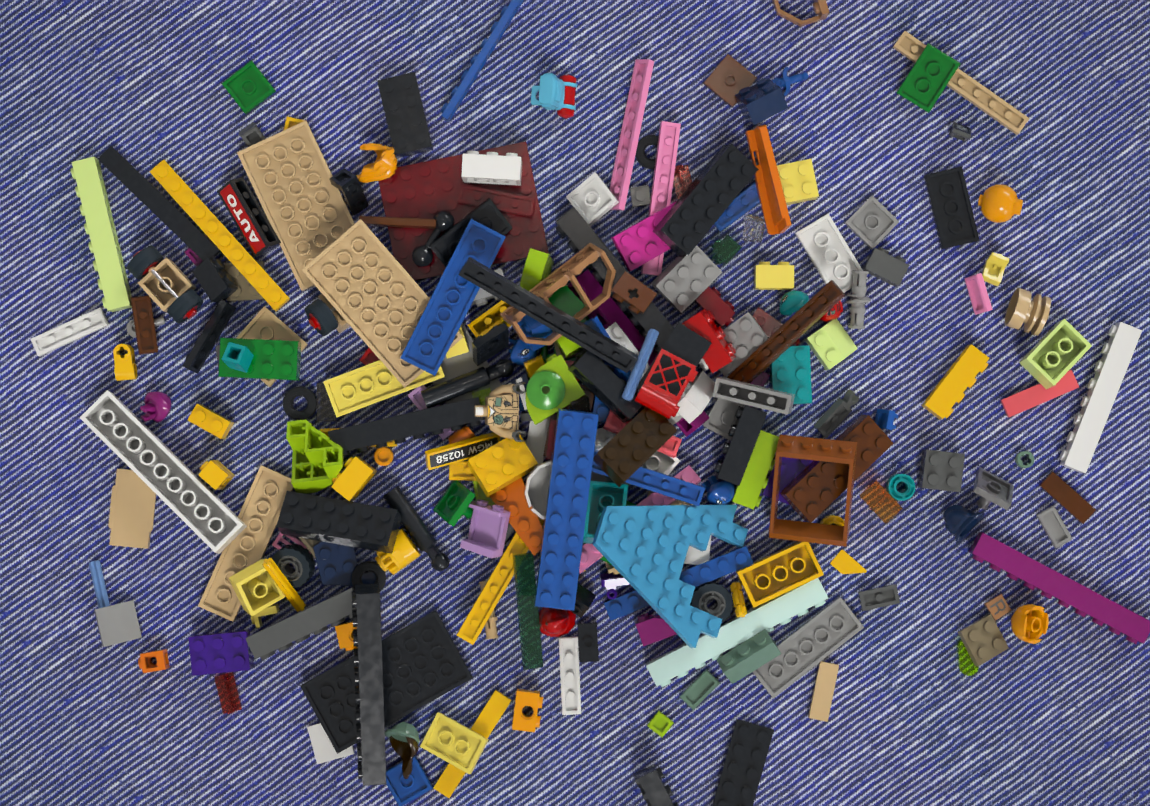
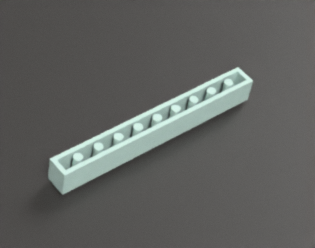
M816 578L747 611L743 618L735 617L722 624L717 638L702 634L699 636L696 648H690L685 643L646 663V667L656 686L661 685V687H664L671 683L670 679L676 676L678 678L684 677L689 673L688 670L694 667L699 669L705 666V661L711 658L713 661L723 655V652L734 649L740 643L766 629L769 633L774 630L773 626L779 623L781 626L791 621V617L795 615L800 617L808 613V608L822 606L826 603L825 600L828 599V596L819 578Z

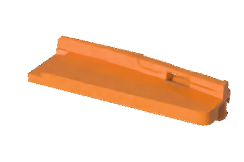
M765 124L759 125L754 130L746 131L752 163L759 169L754 175L768 234H781L792 224L768 129ZM754 152L756 154L758 165H756Z

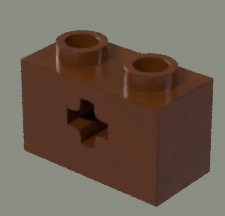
M626 271L611 291L614 294L613 298L620 303L625 301L630 305L628 308L637 315L639 312L644 314L657 295L656 292ZM636 290L638 298H629L630 293L628 291L633 292Z

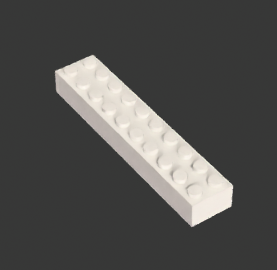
M107 390L80 417L215 553L220 554L247 527L112 392Z

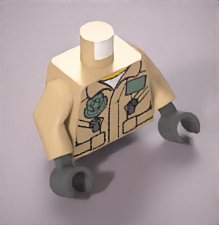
M522 381L517 384H505L497 387L490 392L489 396L485 397V405L474 406V416L485 417V424L489 425L490 430L500 437L524 442L525 440H520L519 438L520 433L526 434L525 431L519 430V394L526 393V390H520V385L526 383Z

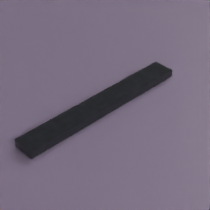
M112 146L98 158L111 173L203 261L207 257L214 258L220 252L203 233Z

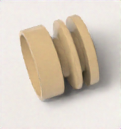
M1017 288L1011 297L1006 311L1005 326L1019 329L1024 323V332L1029 333L1031 331V334L1038 336L1047 322L1051 298L1047 296L1042 298L1040 294H1036L1031 301V291Z

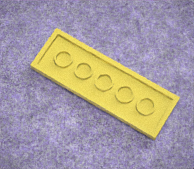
M379 360L323 381L335 415L340 417L444 378L445 375L440 365L435 376L424 371L404 388Z

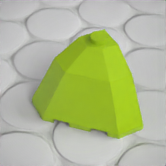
M306 419L287 422L286 439L293 450L291 484L295 491L303 494L315 493L332 485V479L337 477L343 467V448L331 441L323 432L313 427Z

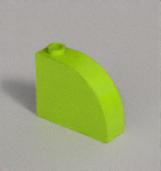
M530 248L521 277L520 286L530 291L550 275L554 261L549 254Z
M553 354L546 359L547 363L533 374L535 375L541 371H551L562 378L566 391L560 405L550 410L539 409L531 404L526 392V407L535 425L558 412V409L565 408L585 395L574 375L568 370L569 367L561 354L559 356ZM545 386L542 388L544 394L549 393V387Z

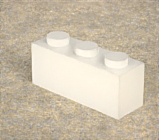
M704 371L695 377L693 383L688 382L677 404L680 407L678 413L689 424L703 412L713 395L715 382Z

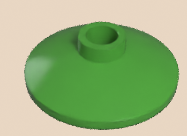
M541 371L533 375L526 388L527 397L531 404L542 410H550L560 405L566 391L562 378L551 371ZM545 386L550 389L547 394L542 392V388Z

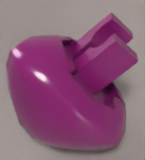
M153 391L146 393L144 398L145 405L140 407V410L146 413L141 415L140 419L144 421L153 419L156 423L164 420L171 410L172 403L170 397L163 392Z

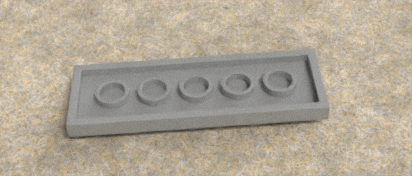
M839 596L779 643L777 647L781 654L753 671V673L774 699L862 630L864 626Z

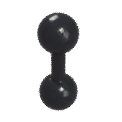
M441 210L434 215L433 219L436 220V228L425 245L417 246L413 250L412 260L417 266L425 267L432 262L433 252L429 245L438 239L441 232H446L453 227L454 217L449 211Z

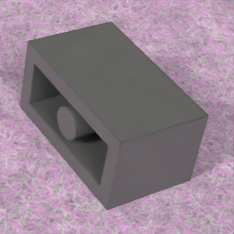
M881 247L878 249L874 248L863 271H869L870 275L894 287L900 286L910 265L906 264V260L899 256L894 258L888 255L889 251Z

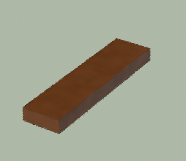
M359 217V220L362 219L367 226L436 228L435 219Z

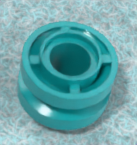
M895 474L888 479L886 491L892 499L905 501L913 496L915 482L909 475ZM899 482H903L905 485V490L901 493L896 489Z

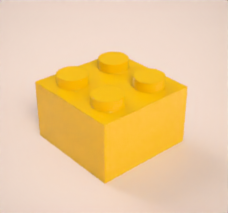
M357 456L350 457L344 464L346 469L339 473L336 478L332 479L334 484L331 487L348 501H354L377 472L375 468Z

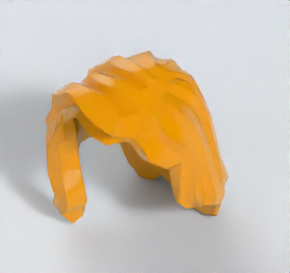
M365 143L360 146V150H374L377 155L374 163L365 165L362 172L356 175L360 182L379 181L390 178L395 174L398 162L396 155L393 154L395 152L393 147L376 143Z

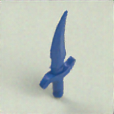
M786 67L783 70L782 78L776 77L772 81L780 88L786 87L783 94L786 96L790 91V84L808 79V73L803 72L802 74L788 77L787 70L789 67Z

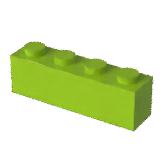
M760 431L740 486L736 485L735 494L731 502L753 510L755 506L759 507L762 496H759L761 489L766 488L769 478H766L767 473L772 471L775 464L773 457L778 445V436Z

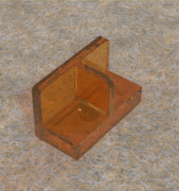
M873 480L868 485L869 487L860 494V498L884 523H888L903 508L877 480Z

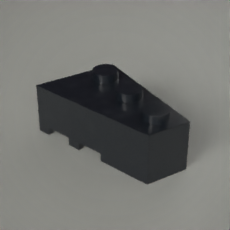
M655 764L634 773L635 782L639 786L648 806H679L677 802L673 803L670 797L673 793L669 785L665 786L662 781L665 777L660 767L656 769Z

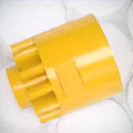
M400 529L393 553L376 551L378 556L375 557V560L383 571L389 570L394 575L421 556L407 533Z

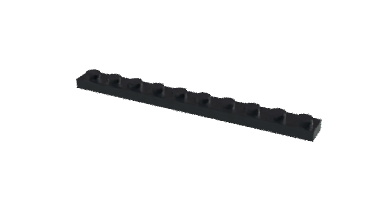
M469 257L460 269L459 276L622 371L628 373L638 360L637 354L473 258Z

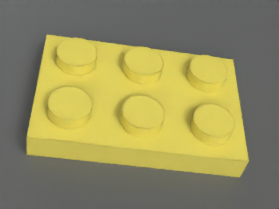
M437 712L420 747L460 770L471 774L489 739L448 716Z

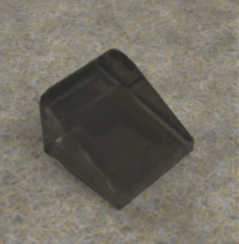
M584 396L572 401L569 410L591 412L589 397Z

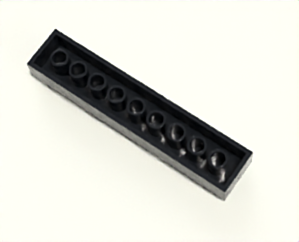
M574 207L556 221L555 231L562 239L566 238L569 241L568 247L574 254L589 243L604 250L616 270L613 289L626 269ZM599 256L594 263L589 264L586 268L590 267L594 278L599 283L602 282L604 284L608 269ZM636 290L633 292L628 291L630 293L629 298H638ZM618 301L617 306L623 313L626 311L630 315L629 320L635 327L639 326L642 330L641 335L646 338L650 329H655L659 332L653 348L658 354L674 330L673 326L653 302H651L644 314L639 312L637 315L628 308L630 305L625 301L622 303Z
M379 584L355 585V591H351L352 608H356V610H352L353 627H357V629H353L354 646H357L353 650L354 666L358 665V667H354L355 685L359 684V686H355L356 704H359L355 705L356 723H358L356 724L358 779H362L363 786L386 785Z

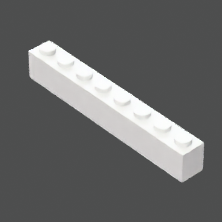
M1118 322L1111 326L1108 333L1110 336L1109 341L1104 344L1101 351L1103 356L1101 361L1098 360L1094 369L1096 374L1088 383L1087 388L1089 391L1087 396H1084L1080 406L1082 409L1080 414L1078 413L1075 416L1073 422L1075 427L1073 432L1070 431L1067 436L1066 442L1068 444L1066 449H1063L1060 454V465L1079 473L1087 472L1142 330L1123 322Z

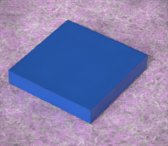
M416 756L413 757V770L408 779H404L402 775L403 761L386 770V785L398 806H404L433 789L432 783Z

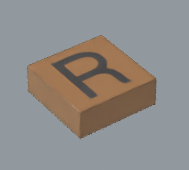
M1002 594L984 603L995 621L1012 611Z

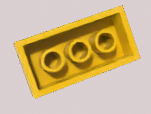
M801 541L764 557L750 566L735 571L753 608L824 575L809 542Z

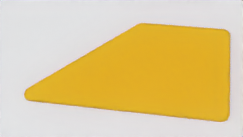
M841 550L830 563L841 574L867 572L865 568L844 550Z

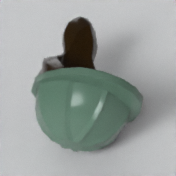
M402 722L393 726L392 729H386L385 736L389 738L392 748L402 758V775L404 779H408L413 770L412 761L418 752L420 740L417 729L410 723Z

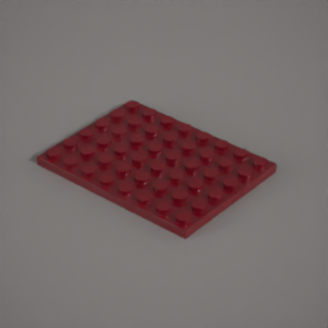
M526 141L478 151L482 155H487V152H497L500 156H506V153L518 154V157L522 159L521 186L464 183L461 177L463 154L397 167L395 174L390 178L378 181L385 217L433 219L438 211L446 210L453 215L454 225L476 208L475 206L457 203L460 183L536 198L532 218L501 212L513 229L504 235L506 237L492 265L526 259L530 248L549 254ZM388 227L393 256L414 281L443 275L446 267L434 252L433 260L428 266H417L412 260L413 250L417 246L425 245L434 229Z

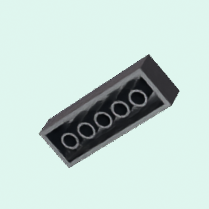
M732 143L723 145L659 222L653 232L679 257L688 256L759 169Z
M287 491L276 527L282 535L392 554L402 517L397 509Z

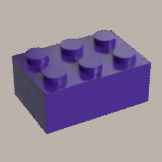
M250 629L188 637L192 676L245 671L254 668L253 654L245 639L251 635Z

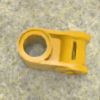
M128 344L117 345L113 351L116 381L137 379L133 347ZM124 348V350L128 351V354L120 355V351H123Z

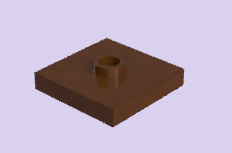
M727 54L703 84L733 108L737 103L734 95L738 94L745 87L750 88L757 77Z

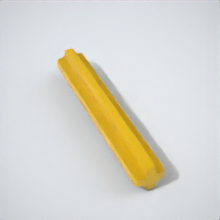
M265 558L262 564L294 609L297 612L303 611L306 604L274 560L272 558Z

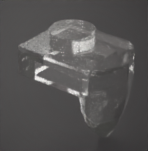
M756 214L745 215L743 219L746 222L742 240L761 243L766 224L765 220Z

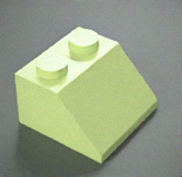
M837 319L831 320L804 339L810 345L811 350L826 371L858 349Z

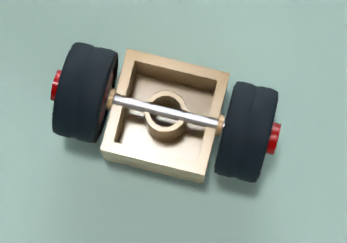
M153 245L138 251L128 263L127 269L136 279L140 280L138 284L162 311L168 313L176 323L179 324L192 318L203 304L202 298L194 291L197 287L171 259L166 257L163 260L162 254Z
M323 294L319 295L317 300L305 307L309 323L322 336L328 335L335 329L341 333L350 327Z

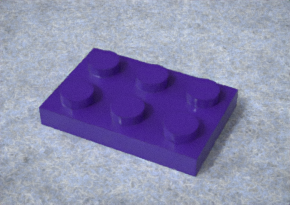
M782 457L778 501L790 505L780 492L813 460ZM775 464L769 473L767 486L762 492V495L772 498Z

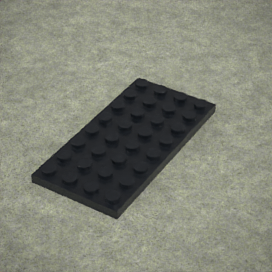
M437 610L382 640L384 727L473 678ZM354 656L300 685L337 754L357 743L356 724L358 723H356L355 705L359 704H356L355 686H359V684L355 685L354 667H358V665L354 666Z

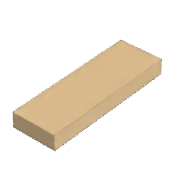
M824 661L819 663L808 718L828 722L839 669L838 664Z

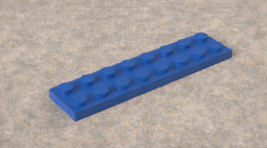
M472 219L470 220L400 359L434 376L436 375L480 287L459 276L460 269L469 257L490 268L506 236Z

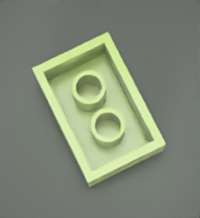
M1063 319L1057 322L1019 363L1045 389H1049L1056 385L1092 345L1068 321Z

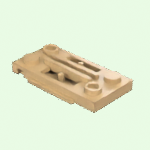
M117 469L116 483L112 487L108 524L109 528H111L109 545L149 549L154 523L156 493L133 470Z

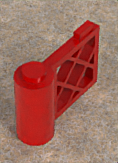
M661 349L635 402L668 419L671 416L675 417L680 408L677 404L688 382L693 383L698 374L695 371L697 366ZM663 354L671 358L673 366L662 369L660 359ZM685 365L691 368L688 376L679 378L676 367ZM674 368L677 379L666 382L663 371ZM661 372L663 384L654 385L649 382L653 374ZM678 381L680 391L676 396L669 392L667 385Z

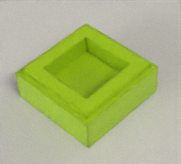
M658 710L647 726L663 738L674 722Z

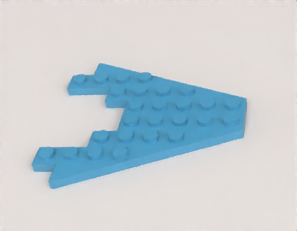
M737 505L603 507L592 544L690 648H696L700 633L717 638L722 619L690 605L695 586L679 580L688 548L691 546L700 551H706L710 535L741 548L744 546L748 529L733 523Z

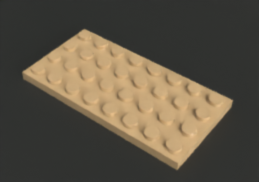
M305 120L237 152L269 223L281 242L280 246L301 291L315 286L302 269L355 224L340 190L330 182V178L333 175L308 122Z
M360 219L305 266L302 271L405 388L424 372V370L400 359L430 298ZM459 331L457 332L450 348H452L457 342H459L463 338Z

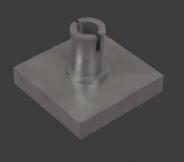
M980 467L976 472L973 489L974 493L981 496L977 501V505L981 509L986 510L990 503L993 502L1008 510L1012 503L1014 485Z

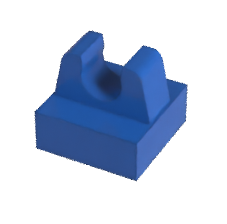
M877 409L875 423L881 429H896V425H893L894 418H898V415L892 410Z

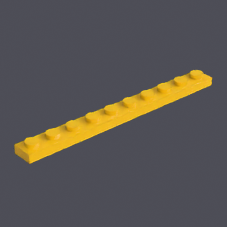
M162 160L150 171L154 178L275 312L290 300L284 291L165 160Z

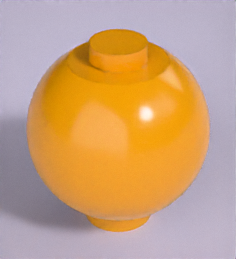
M1003 184L993 185L986 189L984 195L980 194L978 206H981V212L984 217L995 223L1006 222L1014 214L1020 215L1023 200L1018 199L1016 192L1011 187Z

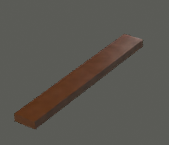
M833 280L828 282L727 378L751 383L839 302L845 294Z

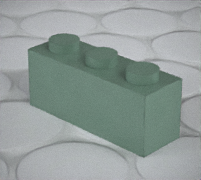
M764 629L716 660L725 676L734 684L779 656L781 652L773 638Z

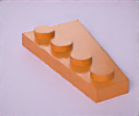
M521 477L489 497L495 505L503 506L504 510L511 512L509 518L510 525L533 556L541 552L543 528L538 516L530 510L532 506L528 508L524 495L525 484Z

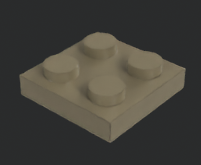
M256 261L264 269V261ZM225 263V270L234 278V283L238 288L227 298V302L265 300L232 263Z
M987 614L958 631L975 667L982 665L1009 649L992 614Z

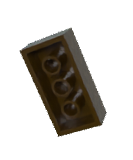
M645 407L593 457V461L620 487L678 430L664 416Z

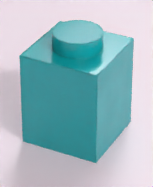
M229 342L221 360L229 368L247 373L254 355L246 346Z

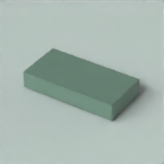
M705 669L679 697L694 710L720 682Z

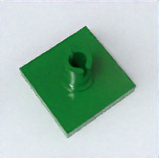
M454 480L433 511L454 527L462 515L467 519L472 517L473 508H470L469 504L476 495L461 482Z

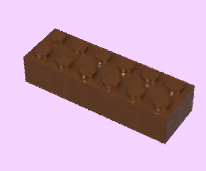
M869 415L859 416L835 439L857 442L854 481L894 444ZM813 460L780 494L804 521L811 523L847 489L850 464Z

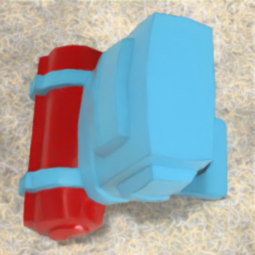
M545 73L540 77V86H532L531 104L542 105L547 110H557V115L565 119L574 117V110H576L574 106L577 88L576 78L567 74L560 76L559 79L552 73ZM538 91H539V101L536 99V94H537Z

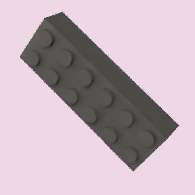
M352 587L245 638L254 658L260 657L261 660H264L276 654L274 651L276 649L281 652L293 646L292 642L295 640L298 644L310 637L309 634L312 632L314 635H317L328 629L327 625L329 624L334 627L345 621L344 617L349 616L351 619L352 610H356V608H352L351 591H355V588Z

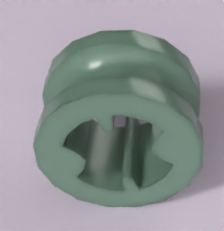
M1021 451L1015 457V462L1020 468L1031 467L1035 460L1033 454L1029 451ZM1024 454H1026L1027 459H1029V463H1025V465H1023V461L1020 460L1021 456H1025Z

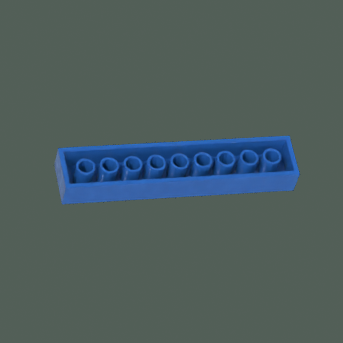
M558 409L534 601L537 607L573 611L575 609L598 413Z

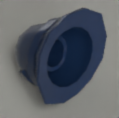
M960 505L950 506L943 513L945 527L955 536L956 545L966 537L984 516L983 511L974 513Z

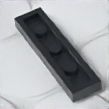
M221 299L182 366L197 374L199 373L235 312L236 307Z

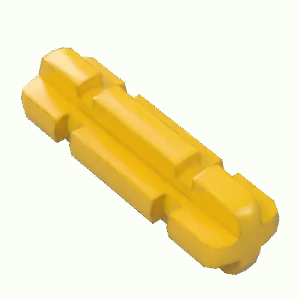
M733 582L730 585L731 593H733L732 599L737 617L743 618L747 614L743 591H741L742 586L740 582Z

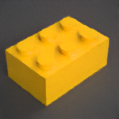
M508 438L470 458L467 466L487 497L532 472L538 465L525 442H517L514 439Z

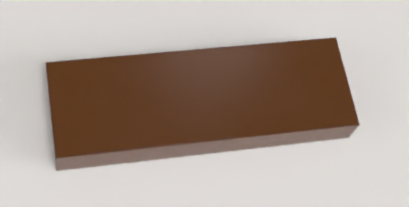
M149 295L131 297L139 355L158 353L151 298Z
M1053 471L1039 485L1081 524H1084L1096 510Z

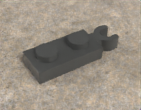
M849 389L845 393L844 398H838L813 426L827 439L852 411L850 407L855 405L860 398Z

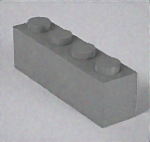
M717 377L712 397L788 415L791 414L795 394L725 377Z

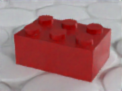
M704 308L682 324L712 343L702 358L713 374L734 360L736 350L731 343L728 344L724 339L726 335L720 326L717 328L714 320L716 319L712 312Z

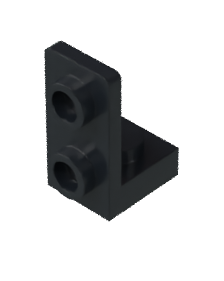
M343 169L330 178L331 184L343 192L353 215H357L369 206L356 175Z

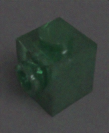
M727 235L722 241L718 239L711 246L714 249L711 252L713 255L712 259L718 265L723 264L725 266L742 247Z

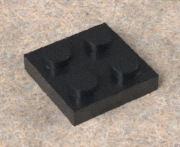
M505 323L494 326L487 334L478 336L472 342L473 361L477 366L509 347V328Z

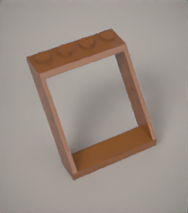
M780 434L775 457L769 538L847 547L857 442ZM782 457L850 464L844 526L777 519Z

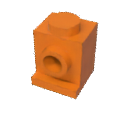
M167 649L141 653L140 658H138V665L142 672L148 673L170 668ZM152 657L156 658V664L152 663Z

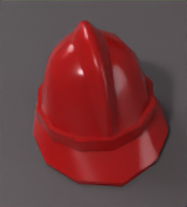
M543 607L537 614L535 626L542 634L550 637H561L569 633L574 627L576 614L570 610Z

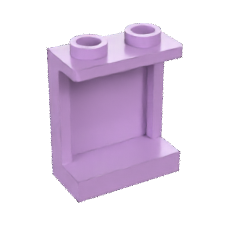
M478 499L476 502L469 504V507L473 508L468 539L461 540L460 548L489 558L501 557L511 512L504 510L503 506L488 505V501Z

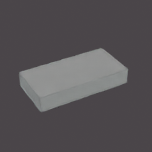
M1050 506L1036 514L1054 548H1058L1073 539L1054 506Z

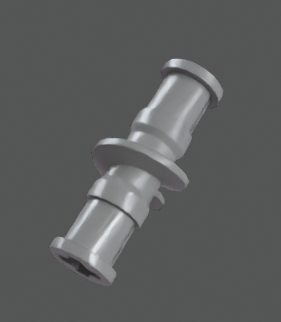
M852 270V294H847L852 300L846 301L847 304H851V320L848 328L865 329V303L871 301V298L866 297V281L869 271Z

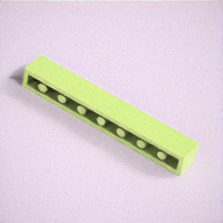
M96 157L72 162L71 174L77 182L75 191L82 203L80 211L82 216H85L86 223L84 228L91 240L89 242V249L91 253H94V269L99 273L100 279L97 281L100 290H103L104 294L102 298L103 306L110 312L131 308V290L100 162Z

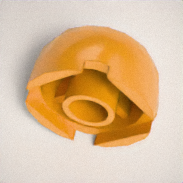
M1026 604L1017 608L1011 618V628L1018 639L1032 644L1042 640L1039 638L1042 634H1046L1049 624L1048 614L1043 611V607Z

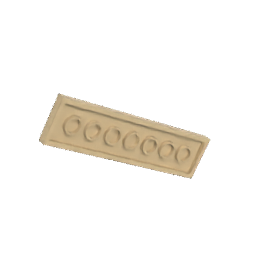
M263 465L260 466L238 515V518L247 527L222 551L198 607L232 622L235 621L241 608V603L229 577L263 558L276 529L286 492L293 491L294 487L291 484L290 477Z

